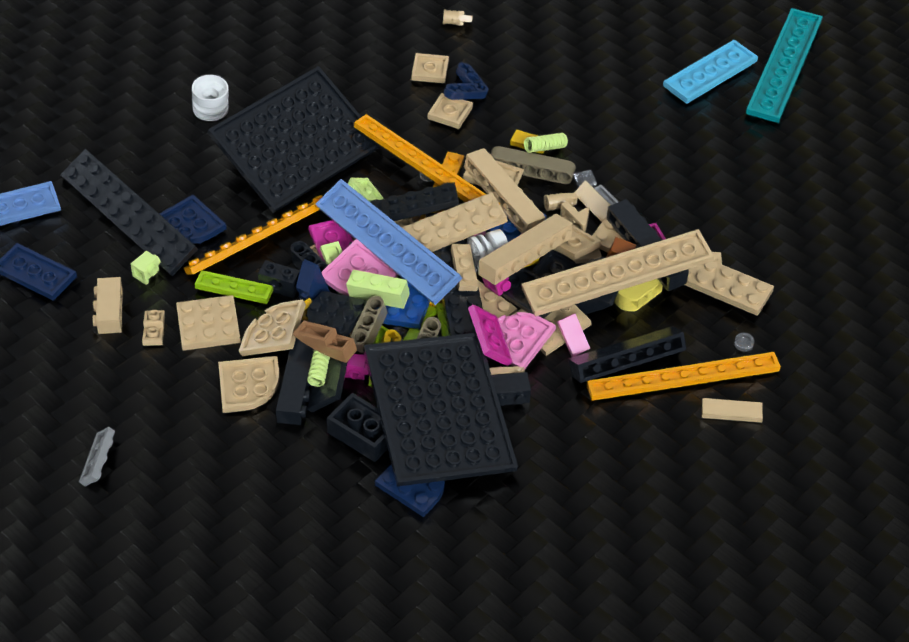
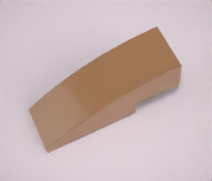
M303 321L293 332L296 338L314 350L345 363L357 351L354 338L338 335L336 328Z

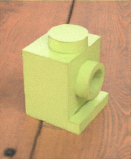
M145 251L131 263L133 277L147 285L149 283L148 279L159 271L158 265L161 263V260L158 256Z

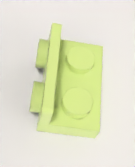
M350 178L348 185L369 202L376 199H384L368 178Z

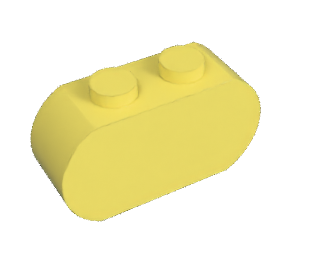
M658 279L620 290L614 302L625 311H637L660 294L663 285Z

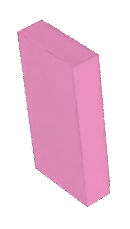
M571 314L557 321L572 357L590 349L576 314Z

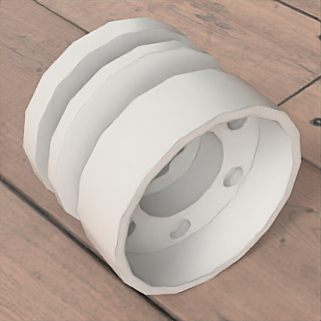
M216 75L198 77L192 84V107L194 114L205 121H217L227 115L229 110L227 82Z
M496 229L486 232L485 237L479 234L476 237L472 236L467 239V244H470L475 272L479 274V260L508 243L502 230Z

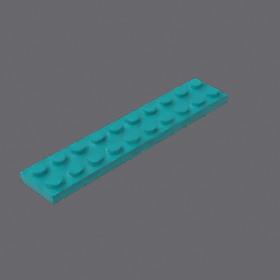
M791 8L748 104L746 114L779 123L823 16Z

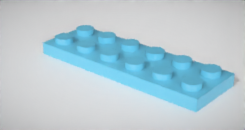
M732 40L664 80L663 87L687 104L756 63L758 56L736 40Z

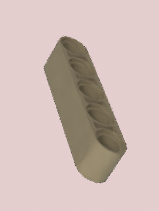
M496 146L491 151L494 160L524 169L523 176L569 184L576 169L575 164L569 160Z

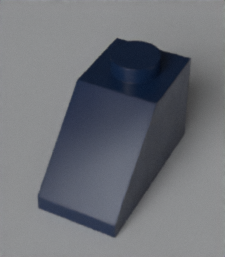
M305 259L301 265L296 289L300 300L303 299L305 301L310 298L313 301L322 291H330L319 266Z

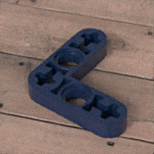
M459 63L456 74L463 83L447 84L443 92L444 96L451 100L485 98L489 90L487 85L469 64Z

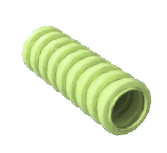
M564 133L527 137L524 140V148L528 153L565 148L568 139Z
M313 350L314 353L307 381L312 386L320 387L325 384L330 357Z

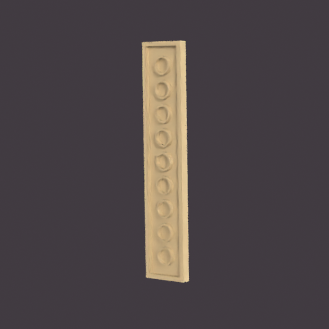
M607 216L592 235L601 240V247L598 249L605 252L609 251L615 237L623 239L608 222ZM715 261L688 269L687 284H684L757 316L774 289L773 285Z
M697 229L523 283L522 290L536 317L714 261V255L700 230Z

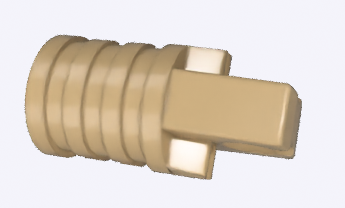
M444 9L443 24L463 26V22H472V16L464 15V11H448Z
M576 193L545 195L544 206L546 211L561 209V204L566 201L575 206L577 205L578 197Z

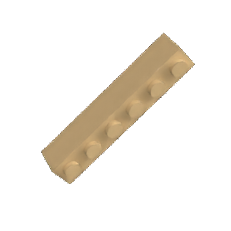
M485 148L466 154L464 168L487 194L491 192L494 194L508 219L521 234L545 220L544 214L524 194L523 190L517 186Z
M554 214L479 260L478 275L494 285L498 284L568 241L572 236L573 223L558 214Z

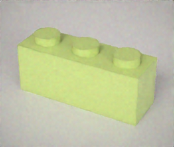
M352 270L346 283L349 297L368 301L373 296H379L383 299L386 306L404 309L410 295L408 283L405 279L359 270Z

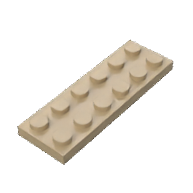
M491 192L402 228L433 252L504 224L508 220L494 194Z

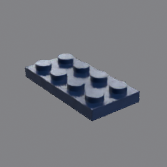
M18 243L0 259V275L53 301L77 277L76 271Z

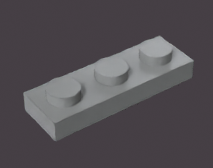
M107 427L96 434L79 483L87 486L97 482L101 477L102 466L108 457L107 452L113 444L112 438L115 430Z

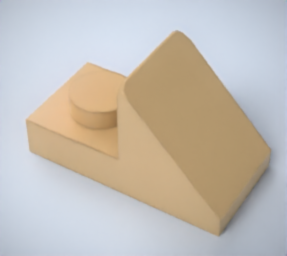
M566 201L561 204L560 216L572 222L573 226L586 232L590 207L578 212L574 206Z

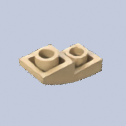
M164 310L145 311L143 346L163 345Z

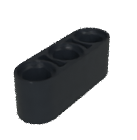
M296 241L291 245L292 263L299 270L305 259L317 264L321 272L328 266L306 243Z

